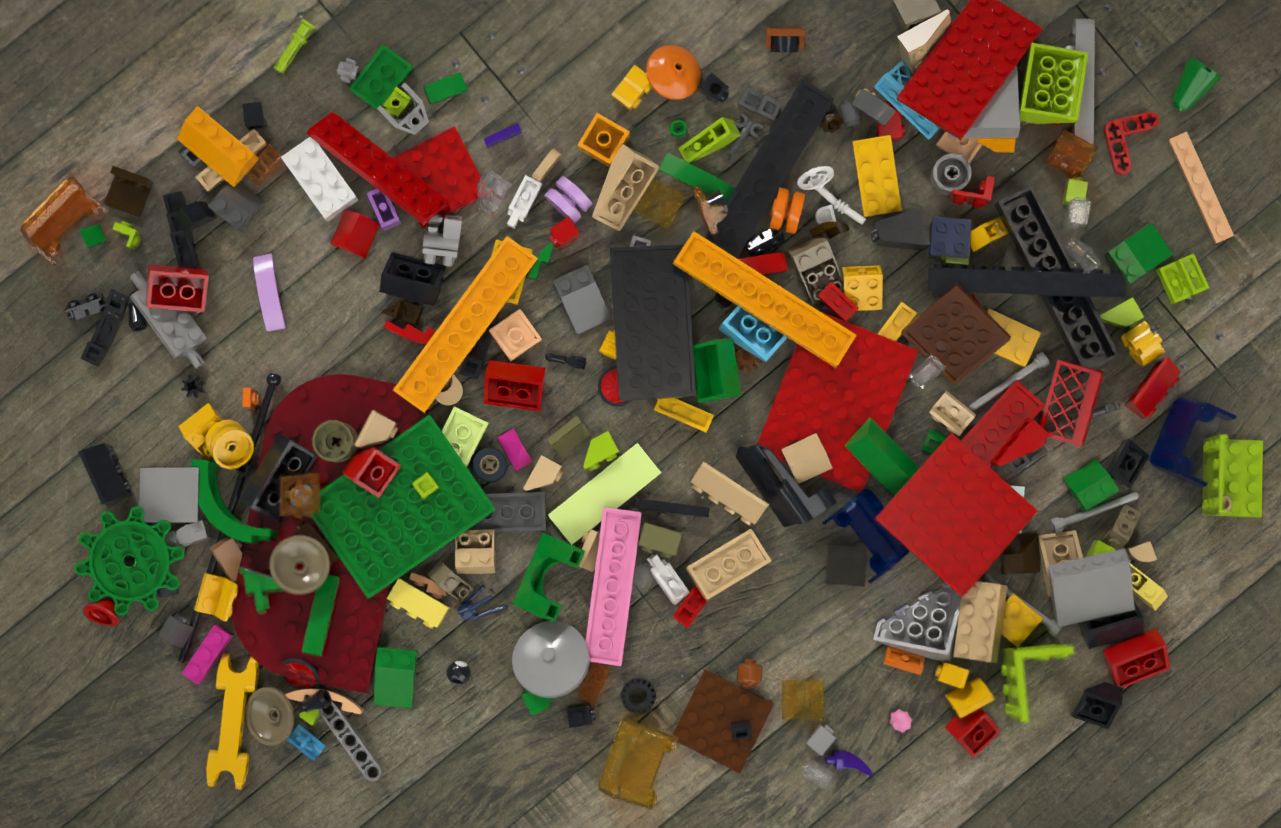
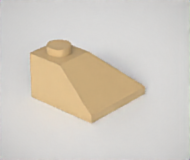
M372 411L355 446L365 449L389 441L390 438L395 437L398 431L397 423Z

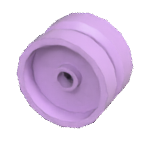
M562 176L556 182L560 192L550 188L544 197L565 218L569 216L573 224H575L581 218L577 208L587 212L593 203L578 186Z

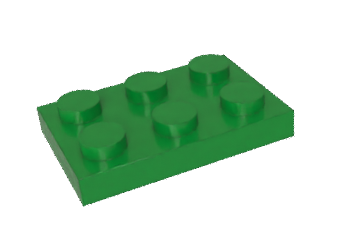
M382 44L350 86L349 91L375 110L380 105L384 108L383 104L394 92L396 86L400 87L414 67Z

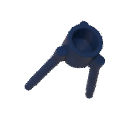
M482 585L466 601L461 603L462 606L457 610L465 622L468 620L473 622L478 618L507 609L508 606L504 605L476 614L478 612L476 608L492 598V595H489L476 604L470 603L485 588Z

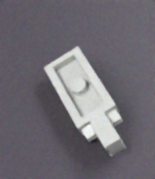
M525 175L508 208L507 214L511 217L507 226L515 229L519 220L524 221L543 183Z
M653 554L647 558L653 567L650 569L653 577L673 605L679 603L689 594L688 589L670 563L664 559L660 560L657 555Z

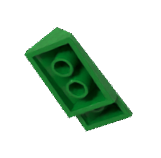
M869 418L845 444L849 452L893 496L899 492L919 469L916 463L872 418Z

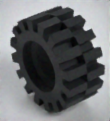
M637 678L630 680L625 684L621 692V701L624 707L635 714L649 711L656 699L654 687L645 679ZM637 688L643 689L646 693L645 701L639 704L631 699L632 691Z

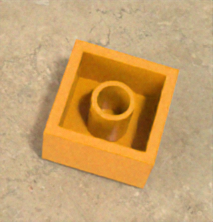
M596 113L579 141L578 149L610 168L612 160L620 147L628 141L630 131Z

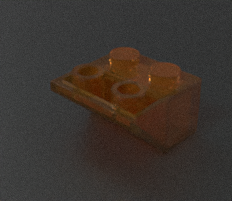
M1063 130L1044 163L1048 164L1052 169L1064 172L1069 178L1080 177L1089 166L1098 147Z

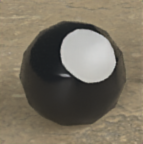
M455 661L448 666L446 675L450 682L465 684L471 676V671L465 662Z

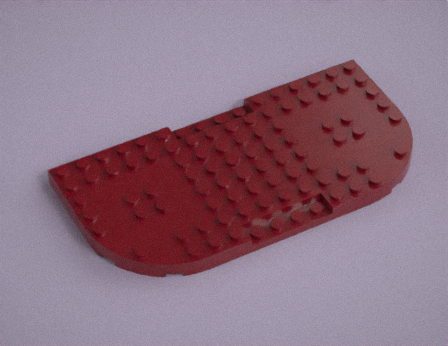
M347 374L326 375L312 379L295 388L276 407L265 431L258 467L279 433L317 454L313 447V435L320 424L326 421L336 420L351 425L357 431L358 436L361 434L372 411L397 423L398 431L394 438L365 449L358 448L355 454L357 455L373 447L380 450L427 417L428 409L423 413L395 393L393 389L397 384ZM337 438V443L335 445L340 446L341 439ZM318 455L303 481L311 484L319 492L344 475L342 471L350 460L346 462H333L325 460ZM290 504L279 522L250 507L247 525L255 528L278 530L279 536L278 538H271V541L260 540V544L243 542L242 549H240L242 552L240 566L272 576L270 560L274 549L283 540L294 536L295 528L303 521L305 523L311 522L327 542L328 540L310 514L302 515L296 512ZM339 558L329 567L328 575L340 577V582L322 656L302 653L316 590L306 594H292L287 591L264 594L269 599L270 608L266 609L267 614L259 615L256 610L255 596L249 597L247 595L244 576L238 571L237 579L234 582L237 584L238 594L233 599L231 617L239 640L258 663L281 676L316 683L312 679L305 677L307 673L296 670L297 674L301 676L297 678L295 673L289 671V666L282 665L287 659L299 658L315 667L319 675L317 684L369 693L376 662L377 647H379L388 604L387 597L390 594L392 583L368 599L342 560ZM298 564L296 568L298 570H302L304 566L302 564Z

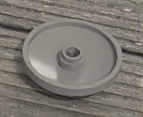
M546 621L529 628L517 641L512 656L513 670L520 684L530 693L544 698L560 697L573 691L585 678L590 663L589 649L582 635L574 627L559 621H555V623Z

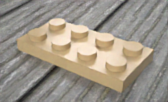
M749 529L687 566L686 570L707 601L769 564L771 559L753 530Z

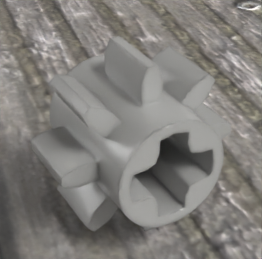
M346 58V62L341 61L339 63L337 75L341 76V81L350 83L351 79H357L360 67L356 66L355 60Z

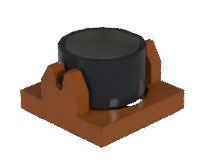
M765 27V48H771L770 52L778 53L798 52V49H804L805 29L803 27Z

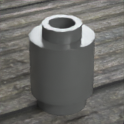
M853 99L845 100L839 106L843 124L846 125L847 129L861 125V113L851 105Z

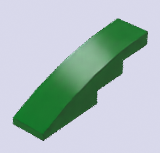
M670 153L666 154L659 168L660 172L675 178L677 181L703 195L720 190L725 203H727L735 190V187Z
M327 575L323 584L316 589L302 653L322 656L340 577Z

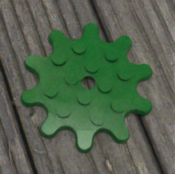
M140 506L132 507L129 517L125 521L117 520L111 511L102 512L100 515V521L103 525L102 531L96 535L90 532H83L79 535V542L88 548L89 557L84 561L77 562L74 566V571L77 575H89L94 580V585L88 592L89 600L98 602L105 596L112 597L115 601L114 610L120 616L128 613L130 604L133 601L142 602L148 611L156 610L159 606L156 598L157 590L162 587L175 590L179 587L180 580L171 574L169 567L172 562L181 560L185 555L182 547H170L165 543V536L171 530L170 522L160 520L154 526L147 525L144 521V510ZM131 555L135 558L133 566H128L125 563L126 556Z

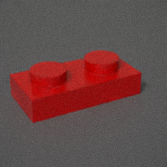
M832 282L817 296L845 322L859 309Z

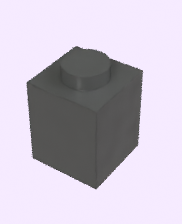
M169 615L158 636L168 643L183 648L194 627L188 624V619L180 615L177 618Z

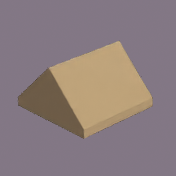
M816 433L781 449L798 484L832 469L826 451Z

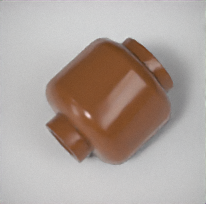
M745 659L744 663L738 664L737 682L741 683V687L756 688L762 682V666L756 664V660Z

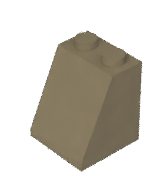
M890 0L902 34L941 13L936 0Z

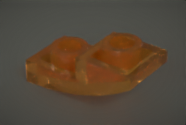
M593 662L576 698L594 706L611 669L600 663Z

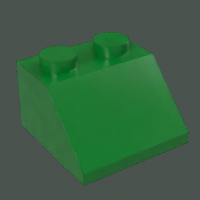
M1096 459L1062 478L1082 511L1089 510L1119 491L1110 474Z

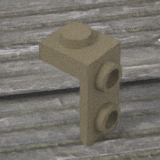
M1124 504L1113 527L1104 536L1102 542L1115 550L1121 549L1129 541L1141 513Z

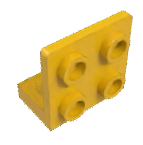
M880 265L842 267L844 294L859 307L857 311L881 310L883 274Z
M204 573L194 610L215 615L222 621L227 622L228 617L231 616L233 611V599L238 594L237 584L226 577Z

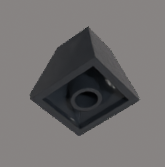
M1103 682L1085 689L1071 717L1109 729L1122 705L1124 688Z

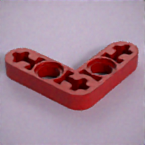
M1146 112L1116 119L1104 126L1103 131L1112 168L1117 175L1127 174L1132 167L1125 136L1154 129L1159 123V117L1156 113ZM1148 117L1154 119L1152 126L1149 123L1141 125V122L1147 120ZM1127 121H1134L1136 129L1129 130L1126 127ZM1111 125H1113V128H1117L1115 137L1119 136L1120 139L1110 141V139L1114 138L1113 132L1108 131ZM1113 144H1121L1122 152H1114L1112 149ZM1125 156L1121 158L1122 164L1127 166L1124 171L1117 167L1120 164V159L1115 160V157Z

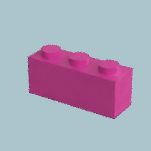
M219 624L214 625L182 674L196 684H202L234 634Z

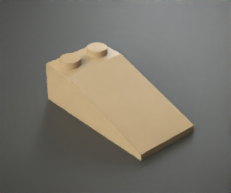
M622 144L612 160L592 217L620 231L660 166L648 157Z

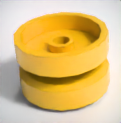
M222 420L217 422L208 430L205 437V446L215 462L223 468L235 469L245 465L254 452V443L251 436L237 421Z

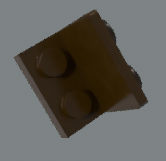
M112 166L110 173L114 175V179L104 204L140 217L153 182L143 176Z

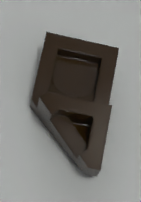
M830 221L823 222L809 231L812 237L827 233L829 239H832L850 229L844 223Z
M398 301L395 305L383 309L381 313L417 326L424 308L406 301Z

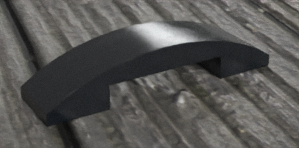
M111 289L104 304L105 309L91 341H88L80 359L99 367L121 325L129 302V296Z
M499 313L464 359L459 374L474 379L479 378L492 340L489 329L496 325Z

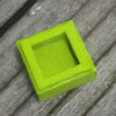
M428 472L412 483L423 499L439 488Z

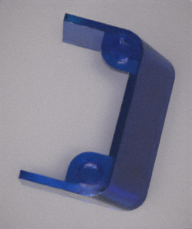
M1187 397L1177 398L1170 408L1150 454V464L1154 468L1196 487H1206L1207 482L1190 475L1193 469V462L1189 457L1182 455L1197 420L1207 423L1217 416L1226 421L1235 420L1237 415L1206 402Z
M863 489L822 523L826 525L834 519L838 526L843 528L851 526L873 554L869 562L871 569L876 574L868 580L871 584L892 569L910 551L875 520L876 516L884 509V506L871 490Z

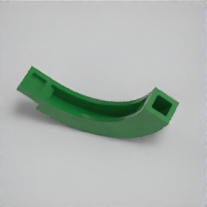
M192 459L191 467L199 468L198 504L207 519L218 530L233 539L260 544V540L271 541V538H278V530L249 526L238 520L227 509L218 488V464L216 462Z

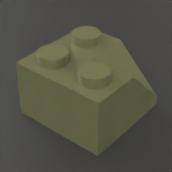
M645 523L638 545L642 546V551L652 553L653 550L660 551V556L671 559L672 555L676 556L682 533Z

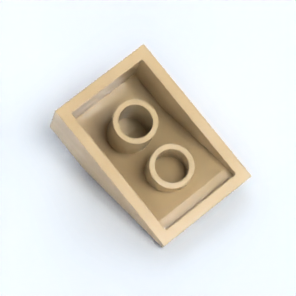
M948 9L897 36L901 58L912 74L917 71L951 26Z
M1076 530L1038 535L1048 597H1051L1047 566L1083 558Z

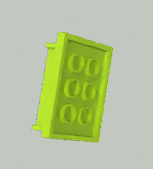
M1217 435L1203 439L1202 516L1262 517L1263 440L1228 439V435ZM1223 495H1227L1231 499L1232 507L1228 512L1223 510Z
M1050 644L1002 649L1004 665H1001V674L1005 676L1006 684H1003V694L1007 696L1008 702L1005 704V713L1009 715L1010 719L1020 723L1029 722L1023 658L1037 661L1049 660V657L1057 659L1069 658V654H1074V646Z

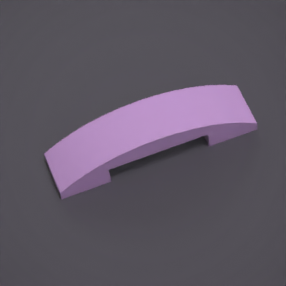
M267 254L253 257L256 285L266 330L269 332L284 329L286 324L283 309H281L273 255Z

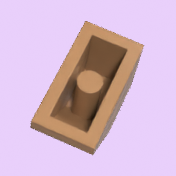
M226 536L209 549L228 579L235 582L242 558V552L240 551L242 546L238 540Z

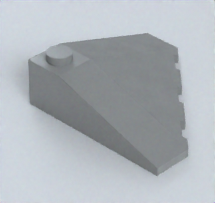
M942 583V588L934 593L930 590L918 598L919 602L910 607L907 604L895 611L896 615L889 620H880L877 623L873 641L933 660L951 663L955 648L961 597L946 583Z

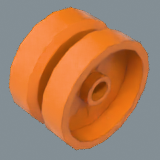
M779 187L770 215L772 218L769 228L779 230L782 227L783 219L787 220L785 231L796 234L806 193L796 191L793 194L792 201L788 202L789 189Z

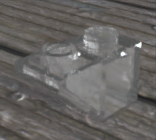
M486 169L477 185L478 209L493 217L512 184L500 175Z

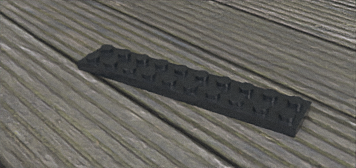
M803 79L801 80L728 199L726 206L729 211V217L714 222L705 239L735 258L739 257L778 193L779 187L783 185L835 98Z

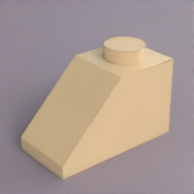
M541 455L523 489L531 491L551 485L555 481L558 482L563 474V471H561L562 466Z

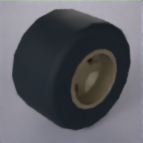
M492 447L480 450L473 460V470L476 476L482 481L489 483L502 479L508 469L505 455Z

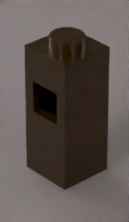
M303 521L295 528L294 536L311 537L325 548L329 557V567L340 558L311 522L305 523Z

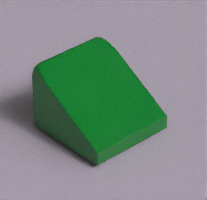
M100 224L79 230L85 245L89 249L107 241Z
M930 428L921 450L932 454L947 438V435Z

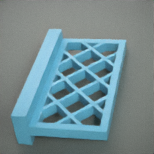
M901 61L892 70L885 73L874 88L929 140L940 127L896 100L899 93L905 87L902 81L908 82L914 75L907 65ZM899 69H901L906 74V76L901 75Z

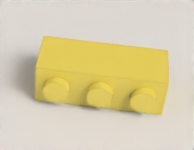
M398 578L387 597L391 601L389 603L391 606L400 609V607L407 610V615L414 619L417 617L423 619V624L431 629L434 626L436 628L440 626L450 609L449 606L401 578Z

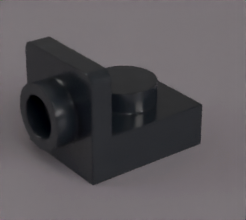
M590 705L567 708L570 728L592 725V720H596L594 708L590 709Z

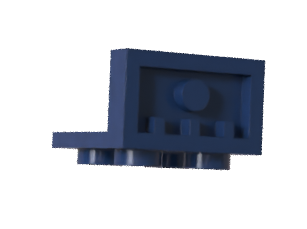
M932 217L929 234L931 245L928 249V258H936L937 256L968 258L971 220Z

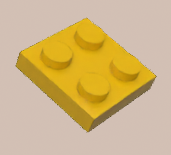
M1012 593L1005 602L1001 634L1018 648L1043 620V617L1016 594Z

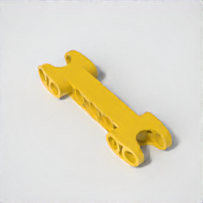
M223 653L219 663L216 689L225 690L219 749H210L208 754L207 784L209 787L216 786L219 774L224 770L230 771L233 774L236 789L242 790L246 782L250 755L249 753H241L247 692L254 693L257 691L259 664L252 656H250L247 668L241 673L236 672L232 668L229 653Z

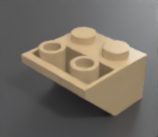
M494 529L467 530L455 538V569L457 574L496 573Z

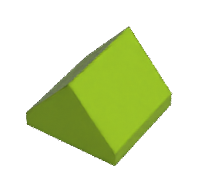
M319 709L308 712L304 711L299 715L313 726L316 724L320 713Z

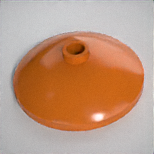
M666 45L655 50L649 57L646 64V76L651 87L659 95L671 100H681L691 96L697 90L701 81V69L696 58L688 50L676 45Z

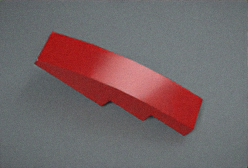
M785 252L738 259L763 276L788 271Z
M388 320L383 326L395 335L422 346H426L436 332L428 327L425 333L409 324L403 330Z

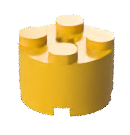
M1146 321L1139 323L1121 336L1124 347L1128 346L1130 356L1141 367H1145L1165 353L1164 348L1160 344L1162 339L1157 333L1153 334L1150 331L1151 328Z

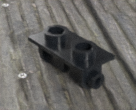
M769 229L762 233L765 239L762 240L758 235L748 240L745 247L751 257L764 255L765 252L778 248L785 242L783 232L780 229Z
M92 293L86 296L84 300H72L67 303L68 305L65 307L64 312L69 311L70 313H67L68 318L74 321L87 317L86 309H88L90 315L102 312L105 309V302L100 301L103 294L97 295Z

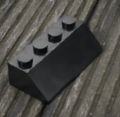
M279 433L239 500L252 509L279 522L289 506L287 499L288 491L293 485L305 479L318 455Z

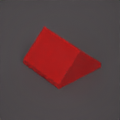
M345 209L330 245L366 259L380 224L360 213Z

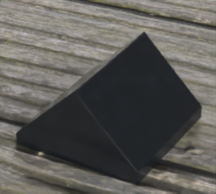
M1123 440L1106 471L1110 474L1111 478L1131 488L1149 455L1132 440Z

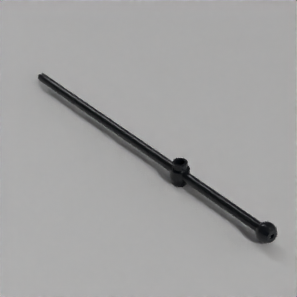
M274 373L267 375V390L251 435L254 451L275 387L281 383V376ZM253 454L249 461L243 465L247 468L245 472L242 470L243 466L236 468L239 475L227 508L233 515L245 478L253 471V467L250 464ZM220 531L217 542L227 535ZM213 554L206 573L214 575L218 562ZM195 610L193 612L189 625L194 628L184 647L181 648L178 657L179 662L183 652L182 663L186 661L201 612Z

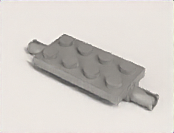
M137 271V274L133 273L129 278L139 291L132 294L130 298L172 357L175 359L181 355L187 356L195 370L202 367L206 362L196 349L207 338L188 311L146 308L147 281L140 271Z

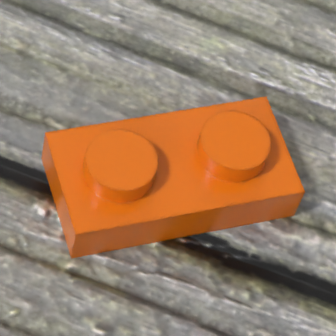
M243 388L242 407L249 410H257V405H260V394H257L255 389Z
M887 646L883 664L921 675L925 657Z

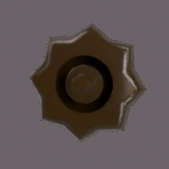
M830 112L825 114L821 122L823 132L831 133L840 129V126L843 124L839 113L834 114Z

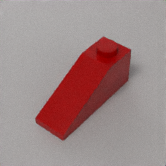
M1026 418L990 463L1002 466L1033 452L1046 443V438L1050 434L1034 419Z

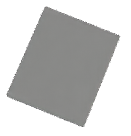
M140 468L139 506L144 510V521L198 522L199 468Z

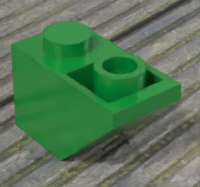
M524 689L525 693L521 696L531 716L550 707L552 698L539 697Z

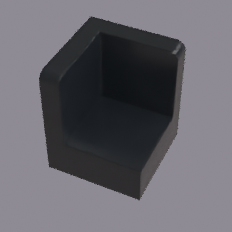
M261 102L242 104L245 127L248 130L267 128Z

